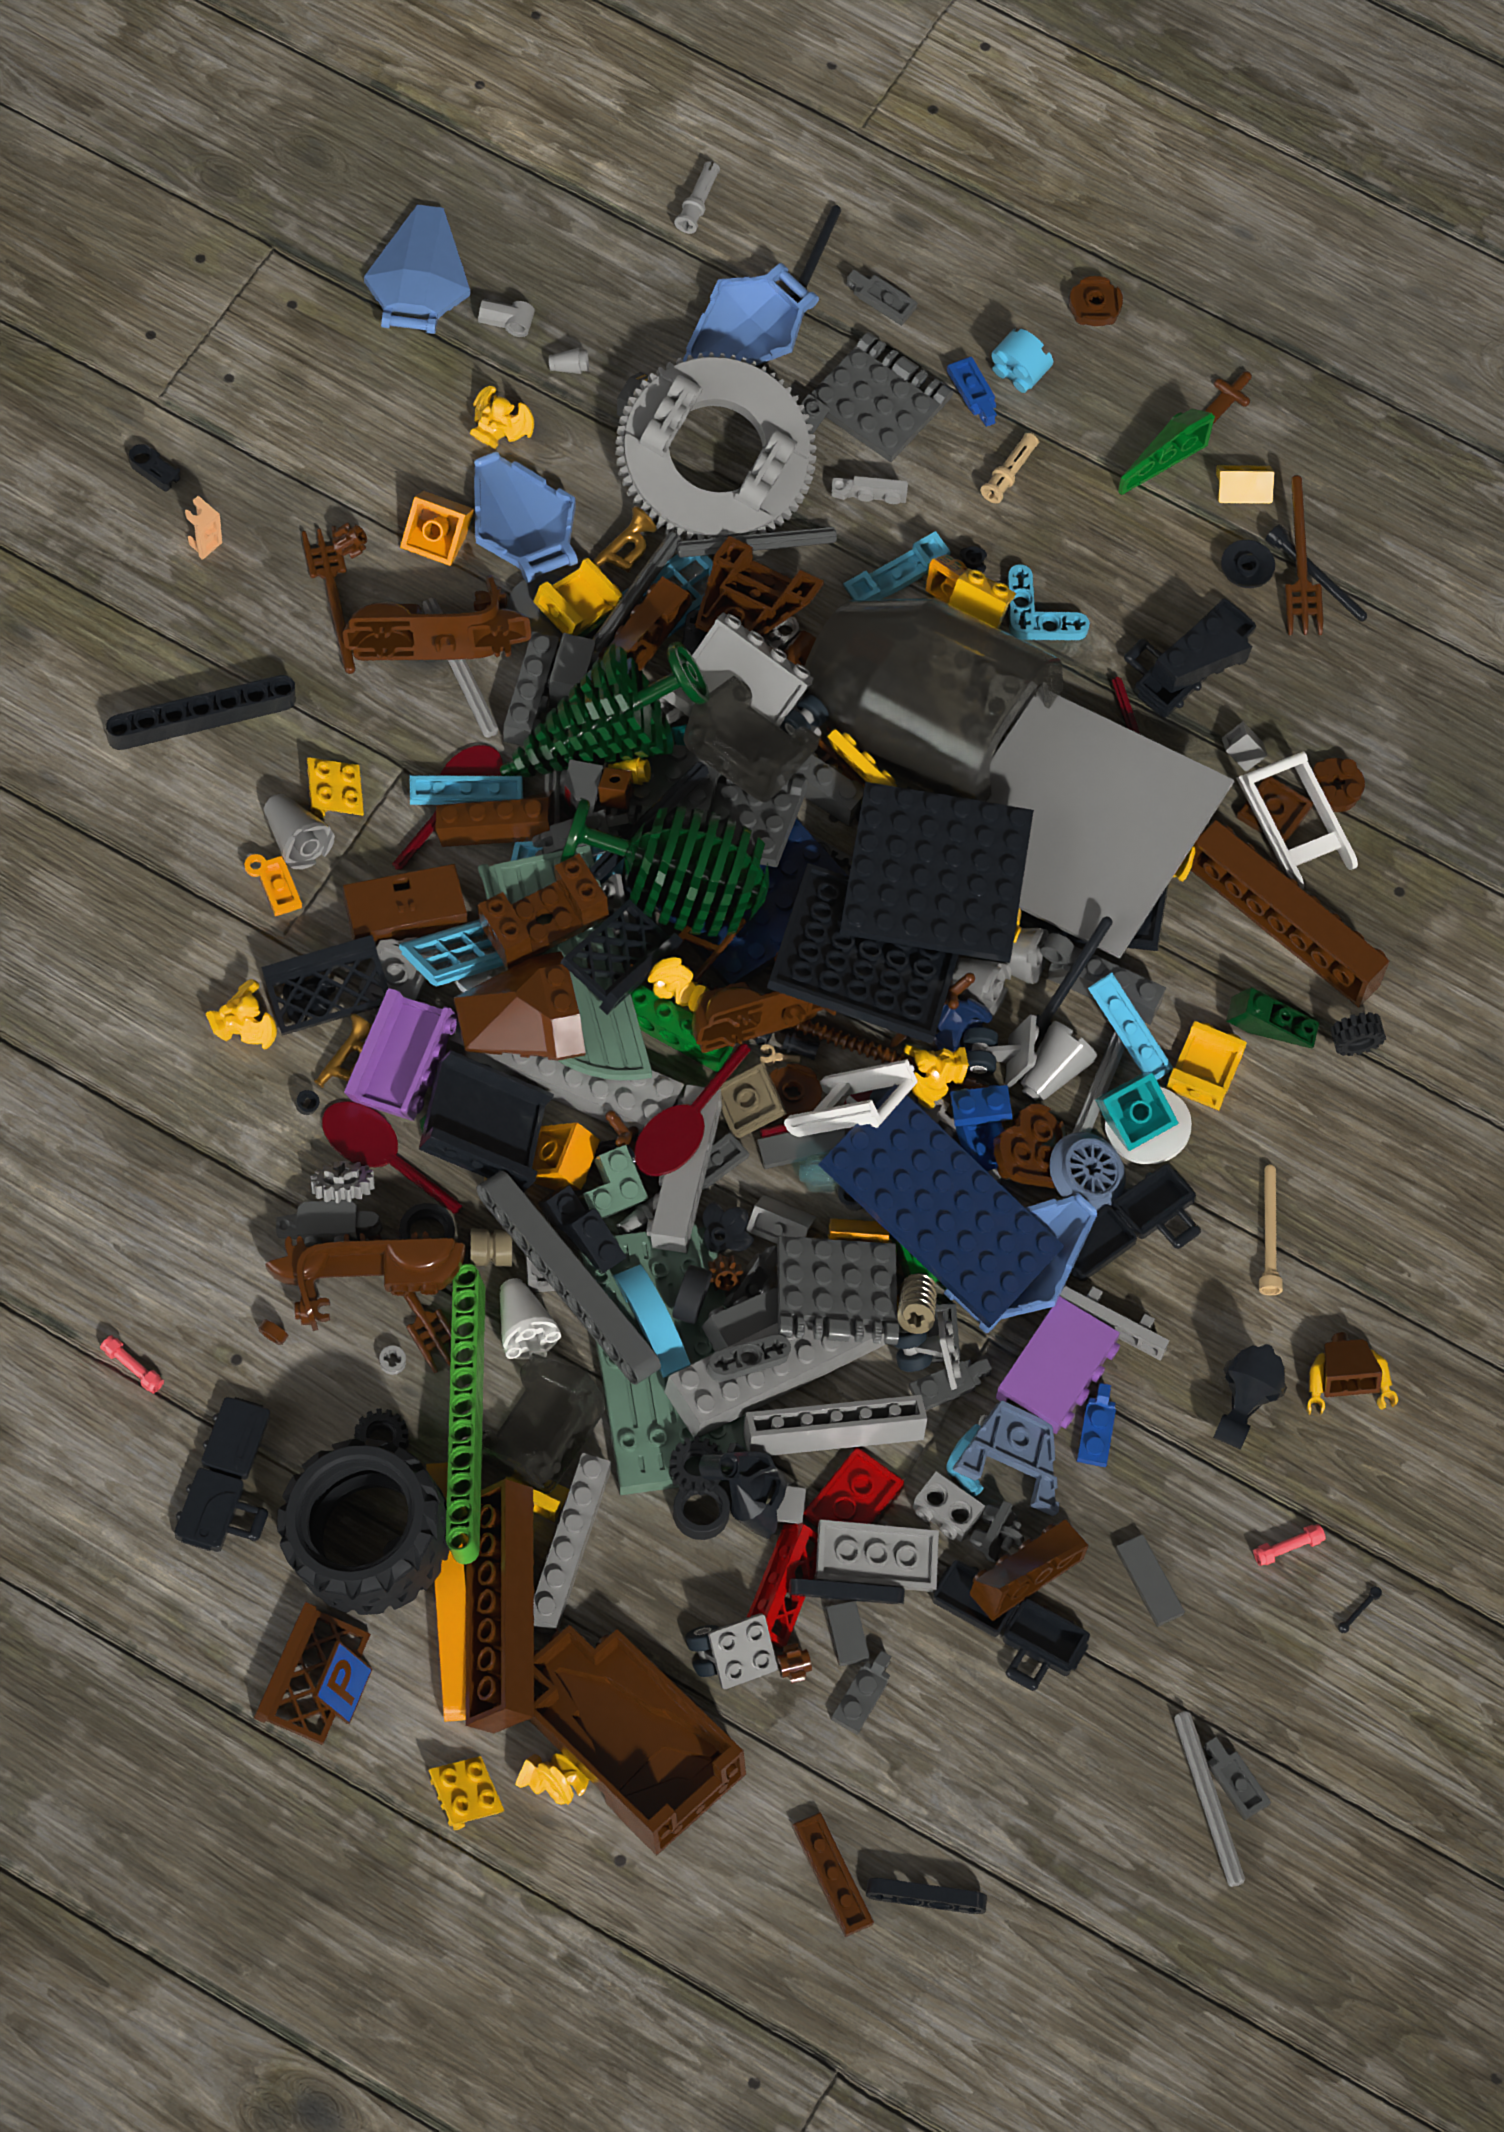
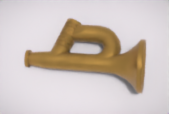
M637 506L632 508L633 516L630 525L592 561L595 565L600 567L605 562H609L627 573L631 571L634 563L646 551V541L640 533L646 531L654 533L657 530L652 519L641 508ZM630 541L635 543V548L624 559L616 555V552Z
M354 1013L350 1016L352 1020L351 1033L322 1070L317 1080H314L319 1087L324 1088V1084L332 1076L347 1082L349 1081L356 1063L350 1071L340 1066L351 1052L357 1051L359 1054L361 1053L365 1044L362 1040L368 1037L372 1027L361 1016Z

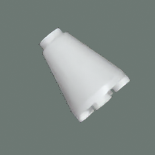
M509 1279L500 1287L501 1335L504 1353L509 1359L540 1361L547 1356V1351L561 1338L558 1324L521 1279Z

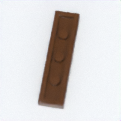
M821 1812L794 1823L792 1829L844 1937L872 1926L874 1921Z

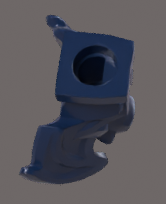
M968 998L967 1001L958 1000L959 1006L954 1010L950 1009L948 1004H945L938 1024L940 1033L935 1034L934 1038L938 1050L945 1048L954 1052L959 1047H965L962 1041L964 1033L973 1027H983V1022L989 1023L992 1021L993 1016L984 1005L971 998ZM965 1047L966 1052L972 1050L971 1048H966V1047Z

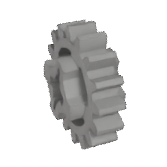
M349 1161L334 1162V1166L323 1165V1170L316 1169L315 1174L311 1175L312 1194H316L317 1199L324 1198L325 1202L335 1200L336 1203H340L341 1200L351 1202L352 1198L362 1199V1194L370 1195V1190L375 1188L373 1170H369L368 1165L361 1167L360 1162L353 1165Z

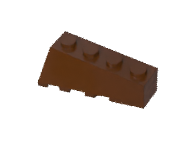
M662 576L657 583H653L650 586L644 601L634 607L630 615L631 618L625 626L622 625L618 628L611 644H615L616 648L622 647L627 652V659L632 657L638 664L639 671L643 670L692 605L689 592ZM607 646L600 652L599 657H601V661L603 660L605 650L608 648Z
M555 790L517 800L437 805L435 829L441 846L451 847L532 841L535 835L550 831V825H554Z
M1066 1519L1057 1525L1052 1523L1042 1531L1040 1537L1035 1540L1032 1538L1026 1540L1019 1547V1551L1013 1555L1006 1554L1001 1557L994 1568L989 1571L987 1569L980 1571L973 1578L974 1583L970 1595L993 1621L1082 1561L1089 1545Z

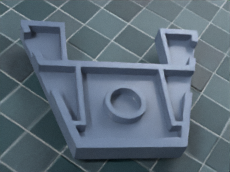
M1001 1400L995 1405L953 1466V1471L976 1481L982 1476L986 1456L991 1457L1036 1478L1030 1506L1054 1516L1059 1512V1502H1056L1055 1489L1058 1486L1057 1477L1053 1473L1055 1446L1052 1425L1033 1414Z

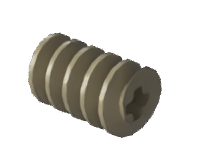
M911 1274L903 1280L900 1286L898 1322L903 1329L914 1334H922L929 1331L935 1321L936 1283L925 1274Z

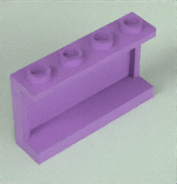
M388 988L344 1093L352 1102L414 1121L416 1115L423 1109L424 1096L428 1087H431L434 1083L437 1065L445 1057L448 1039L457 1028V1015L449 1007L444 1006L441 1009L403 997L399 991Z
M1059 1296L1056 1305L1051 1308L998 1387L996 1399L1005 1402L1010 1399L1051 1424L1055 1434L1058 1433L1061 1427L1067 1429L1075 1416L1072 1410L1076 1404L1083 1405L1090 1393L1087 1389L1092 1381L1095 1383L1099 1381L1105 1371V1367L1102 1365L1107 1358L1112 1360L1121 1346L1117 1343L1120 1332Z

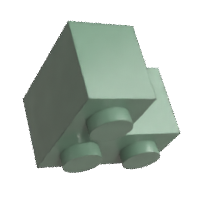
M626 1145L601 1154L594 1159L604 1185L585 1192L579 1197L585 1210L596 1208L602 1219L634 1207L648 1199Z

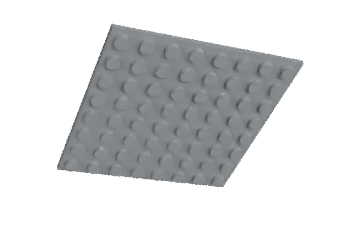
M1040 687L966 798L1034 810L1019 908L1085 942H1088L1102 918L1110 917L1113 923L1097 948L1120 959L1232 787L1234 779Z

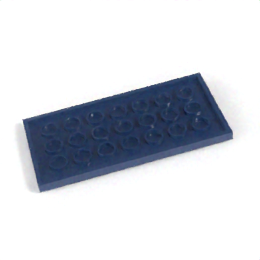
M896 1084L875 1104L876 1110L897 1089L898 1086ZM908 1095L902 1099L879 1127H873L871 1124L859 1125L857 1123L818 1164L988 1328L999 1319L1064 1247L1049 1230Z

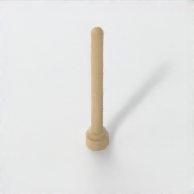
M1269 1164L1264 1169L1265 1272L1262 1273V1277L1259 1279V1292L1264 1295H1278L1283 1291V1279L1277 1272L1276 1168L1274 1165Z

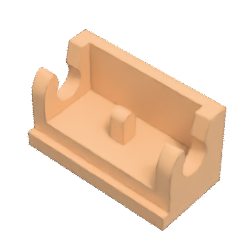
M197 496L193 500L197 515H193L191 511L186 509L185 516L195 527L196 541L193 537L188 536V543L199 553V557L203 560L222 544L220 514L201 497Z

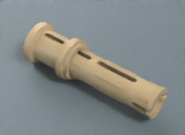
M1025 433L1004 464L993 470L992 478L988 483L983 484L980 489L981 494L986 500L995 504L1002 501L1003 493L1007 488L1013 486L1016 473L1039 444V440L1035 435ZM1020 452H1022V454H1021V456L1018 458V460H1017L1016 462H1014V460L1017 458V456L1020 454Z

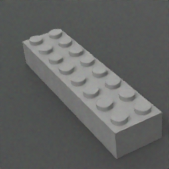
M459 1023L450 1038L451 1051L462 1053L479 1063L488 1064L493 1069L507 1075H513L533 1086H539L545 1091L554 1094L552 1100L609 1125L610 1123L605 1115L610 1110L615 1111L627 1128L631 1126L638 1128V1136L647 1123L658 1113L676 1106L679 1095L684 1093L683 1083L653 1070L652 1078L610 1080L578 1072L559 1061L548 1060V1057L530 1055V1058L520 1057V1054L512 1053L497 1055L465 1051Z
M793 1321L792 1337L787 1338L791 1344V1351L785 1363L735 1379L719 1382L712 1379L708 1374L707 1366L712 1356L710 1355L670 1375L664 1392L692 1436L701 1437L745 1415L746 1412L762 1407L886 1345L884 1343V1326H882L881 1343L875 1344L873 1343L872 1326L863 1325L864 1338L862 1343L854 1340V1324H850L849 1342L828 1341L827 1323L824 1322L822 1339L814 1340L813 1322L804 1321L805 1334L803 1339H798L795 1337V1321ZM778 1323L727 1348L771 1335H778ZM774 1345L771 1351H776L779 1355L782 1349H777ZM745 1352L741 1355L742 1360L747 1364L757 1362V1357L751 1352ZM717 1362L716 1368L721 1367L723 1371H726L728 1365H722L721 1362Z

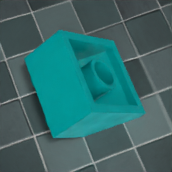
M1144 1072L1095 1099L1107 1124L1128 1151L1179 1124L1154 1074L1151 1072Z

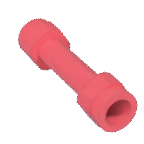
M113 1335L108 1336L101 1344L100 1349L110 1359L116 1358L141 1380V1386L147 1391H150L152 1394L156 1393L164 1384V1380L154 1370L148 1371L125 1351L123 1343L118 1338H115Z
M1312 1524L1303 1528L1304 1533L1272 1546H1269L1268 1543L1262 1544L1253 1550L1254 1558L1259 1566L1269 1565L1275 1562V1557L1309 1544L1311 1547H1314L1326 1539L1323 1528L1320 1524Z

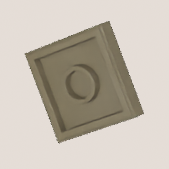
M763 1062L730 1078L720 1087L722 1098L721 1111L731 1133L737 1140L787 1114L767 1067Z

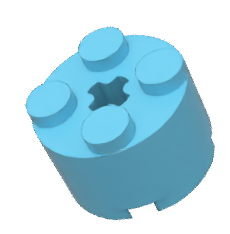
M1016 328L991 353L995 364L992 368L994 373L1002 379L1008 377L1013 381L1015 388L1021 393H1026L1028 389H1031L1053 365V358L1050 352L1045 355L1041 349L1044 344L1037 337L1024 329H1019L1016 332Z

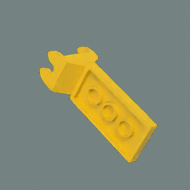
M834 729L827 736L833 750L864 781L897 787L896 781L887 771L879 772V768L875 765L876 761L866 751L862 754L859 752L860 750L856 746L857 743L849 734L844 732L841 735Z

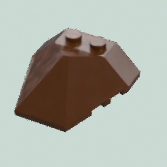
M728 536L714 556L711 574L708 577L707 588L697 616L696 627L708 633L715 624L716 619L724 612L726 615L731 614L741 621V625L748 631H755L763 637L810 604L824 585V581L802 570H799L793 579L753 561L752 546Z
M561 951L533 956L454 997L465 1051L497 1055L512 1053L520 1054V1057L530 1058V1055L541 1056L555 1061L586 1055L575 992L569 970L560 963L564 958Z

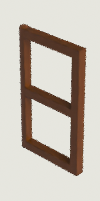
M710 908L708 914L713 915L715 908ZM726 913L724 920L730 922L732 914ZM694 918L689 922L678 936L683 942L687 941L713 952L699 970L693 973L692 981L698 982L747 923L745 919H741L736 933L727 935L719 946L691 935L690 932Z

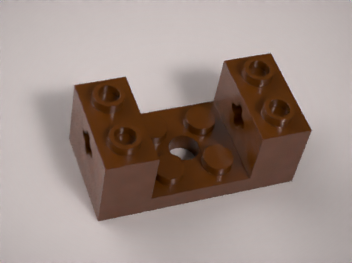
M580 853L554 866L556 882L519 901L510 904L504 892H501L478 904L481 927L507 970L609 918L607 897ZM548 914L553 919L548 924H540L537 922V918L540 915Z

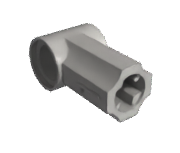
M483 299L480 305L478 322L505 328L509 334L516 337H525L528 335L535 309L531 304L524 301H515L511 305Z

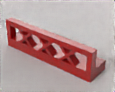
M784 1524L746 1617L748 1618L759 1613L765 1615L771 1642L778 1648H783V1646L787 1645L805 1600L803 1596L791 1595L793 1602L790 1609L786 1610L784 1598L786 1593L789 1592L790 1579H796L795 1571L799 1565L802 1567V1579L813 1580L816 1572L818 1534L805 1524ZM808 1539L815 1543L810 1556H807L805 1547ZM780 1618L782 1630L780 1635L777 1636L772 1632V1628L776 1619Z

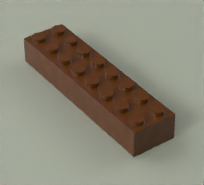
M1216 820L1198 837L1193 845L1195 847V855L1190 871L1358 1008L1380 987L1390 962L1380 949L1372 947L1358 931L1351 930L1346 926L1337 914L1330 913L1325 909L1315 896L1308 895L1303 891L1294 879L1287 878L1282 874L1273 862L1261 857L1251 844L1244 843L1235 836L1230 827L1222 825Z
M508 1479L501 1480L481 1490L480 1551L475 1561L466 1564V1726L493 1734L533 1718L535 1707L533 1488Z

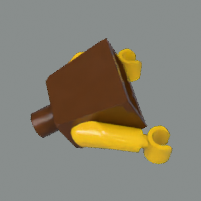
M1345 1332L1334 1334L1331 1338L1332 1342L1324 1344V1352L1316 1356L1309 1370V1392H1312V1398L1307 1403V1413L1310 1415L1311 1404L1317 1403L1321 1407L1320 1415H1322L1325 1409V1402L1321 1398V1393H1324V1397L1380 1393V1388L1382 1394L1377 1399L1378 1407L1381 1410L1386 1408L1384 1397L1390 1399L1393 1408L1398 1402V1396L1394 1391L1390 1390L1392 1381L1386 1359L1375 1350L1370 1349L1367 1341L1363 1339L1349 1340V1336Z

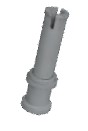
M712 161L705 162L691 196L684 200L682 204L683 210L674 221L676 228L681 232L687 234L696 232L698 227L697 221L706 210L704 203L717 174L720 172V167L716 163H713L711 170L709 169Z

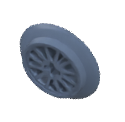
M1087 1132L1071 1133L1060 1139L1052 1150L1050 1174L1056 1189L1064 1199L1079 1193L1097 1211H1100L1106 1206L1112 1207L1114 1200L1123 1194L1126 1183L1123 1162L1117 1151L1103 1138ZM1102 1156L1106 1161L1100 1162L1099 1160ZM1088 1165L1091 1166L1090 1170H1091V1172H1093L1094 1174L1090 1175V1174H1089V1169L1086 1168V1166H1088ZM1076 1178L1080 1179L1079 1184L1075 1180Z

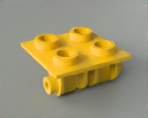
M308 757L307 774L309 776L311 812L318 818L324 817L327 811L363 816L359 765Z
M481 1756L428 1770L432 1778L430 1780L431 1785L435 1786L438 1793L437 1799L442 1801L441 1808L446 1811L449 1819L448 1825L453 1826L454 1830L465 1827V1822L505 1811Z

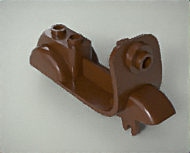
M489 575L486 577L488 592H475L474 611L478 612L422 614V609L418 604L375 602L360 608L352 615L343 631V641L345 648L353 650L354 657L361 661L477 659L493 654L495 657H499L501 651H504L505 656L509 657L512 654L511 644L530 640L531 627L529 618L524 614L507 609V593L502 592L501 587H496L493 576Z
M739 982L716 990L706 991L700 995L693 1013L692 1031L701 1052L707 1053L726 1046L734 1047L736 1043L741 1045L743 1041L804 1023L812 1019L818 1011L823 1009L832 1015H836L837 1012L777 991L761 995L752 990L746 982Z
M426 1231L423 1233V1239H419L417 1232H414L411 1239L367 1241L364 1233H361L360 1241H350L349 1234H345L344 1242H327L309 1247L305 1246L301 1236L297 1237V1245L293 1246L291 1237L288 1236L285 1239V1248L288 1256L271 1260L265 1266L274 1279L288 1285H299L302 1296L300 1302H295V1319H301V1325H311L313 1331L319 1330L316 1320L321 1322L330 1321V1314L319 1313L320 1307L330 1306V1300L328 1298L317 1299L314 1289L316 1279L384 1276L385 1290L391 1292L392 1295L404 1296L409 1292L418 1291L424 1295H434L439 1290H443L457 1275L463 1263L466 1248L463 1243H456L452 1238L430 1239Z

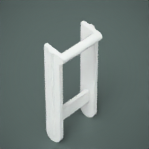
M1304 751L1236 778L1286 877L1294 879L1302 890L1304 889V881L1297 868L1300 864L1337 850L1349 870L1355 869L1358 866L1356 855L1307 762L1308 758ZM1295 767L1329 834L1288 850L1254 782Z
M907 1059L825 1076L820 1081L822 1090L828 1095L813 1111L788 1116L784 1122L785 1127L792 1135L797 1137L854 1127L857 1123L859 1125L871 1124L877 1128L917 1084L918 1081L913 1072L915 1069L913 1065L909 1064ZM894 1084L899 1085L878 1110H876L872 1100L833 1107L844 1095L890 1087Z

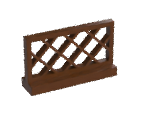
M305 1602L253 1719L263 1723L266 1721L323 1745L336 1715L330 1711L328 1718H326L324 1712L329 1709L322 1707L321 1703L313 1697L316 1687L314 1688L308 1672L321 1667L325 1668L328 1660L325 1659L320 1645L332 1640L341 1642V1637L351 1634L362 1639L358 1649L352 1650L356 1656L361 1658L371 1634L315 1610L316 1606ZM319 1620L328 1624L333 1635L318 1640L313 1629L316 1621ZM336 1628L342 1630V1632L338 1633ZM311 1636L313 1643L306 1645ZM315 1647L321 1662L306 1668L302 1659V1653ZM299 1663L301 1670L294 1672ZM303 1674L309 1690L294 1695L289 1683L292 1678ZM287 1690L289 1697L283 1699V1696ZM311 1694L317 1710L302 1715L296 1700ZM292 1702L297 1715L296 1718L286 1721L275 1716L279 1706ZM320 1714L324 1724L321 1734L318 1735L309 1731L304 1719ZM300 1722L301 1727L294 1723Z

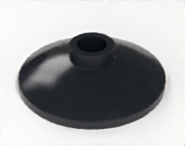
M1240 540L1230 544L1225 549L1221 558V568L1225 577L1233 584L1243 588H1257L1263 586L1272 578L1275 571V559L1265 545L1253 540ZM1243 567H1248L1251 570H1245Z

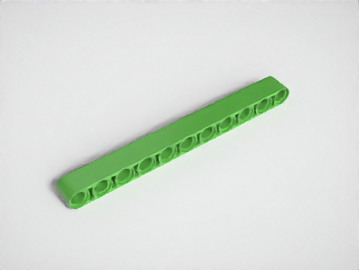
M472 1264L461 1265L459 1272L453 1279L446 1543L453 1558L460 1564L472 1563L476 1560L480 1551L486 1289L478 1269ZM469 1462L466 1466L460 1467L462 1464ZM468 1489L465 1493H460L461 1491ZM463 1516H467L464 1520H459ZM467 1543L465 1546L458 1548L459 1545Z

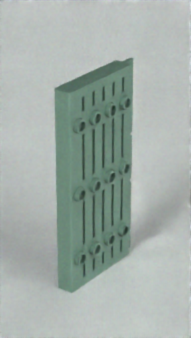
M697 1225L693 1226L687 1253L652 1248L651 1236H647V1232L614 1236L627 1258L603 1274L599 1273L581 1252L583 1266L648 1345L649 1343L629 1303L625 1302L614 1279V1275L640 1264L662 1298L680 1336L690 1364L692 1365L715 1353L701 1326L709 1319L708 1314L714 1309L721 1306L725 1310L727 1309L722 1305L726 1299L725 1290L718 1289L715 1291L713 1282H710L703 1307L694 1325L672 1317L676 1298L688 1266L692 1264L709 1270L708 1261L713 1262L718 1257V1253L710 1252L704 1245L703 1234L706 1230L705 1227L697 1228ZM595 1340L620 1495L679 1488L678 1484L676 1486L673 1484V1477L669 1475L671 1453L673 1450H676V1445L679 1442L684 1444V1439L686 1438L694 1441V1437L664 1392L669 1376L663 1378L660 1370H658L637 1385H634L624 1376ZM745 1415L701 1436L699 1441L704 1442L705 1438L710 1439L709 1444L716 1443L718 1445L717 1450H721L722 1453H727L730 1443H738L746 1449L743 1436ZM694 1456L686 1461L685 1468L690 1474L695 1476L701 1475L699 1471L701 1457Z

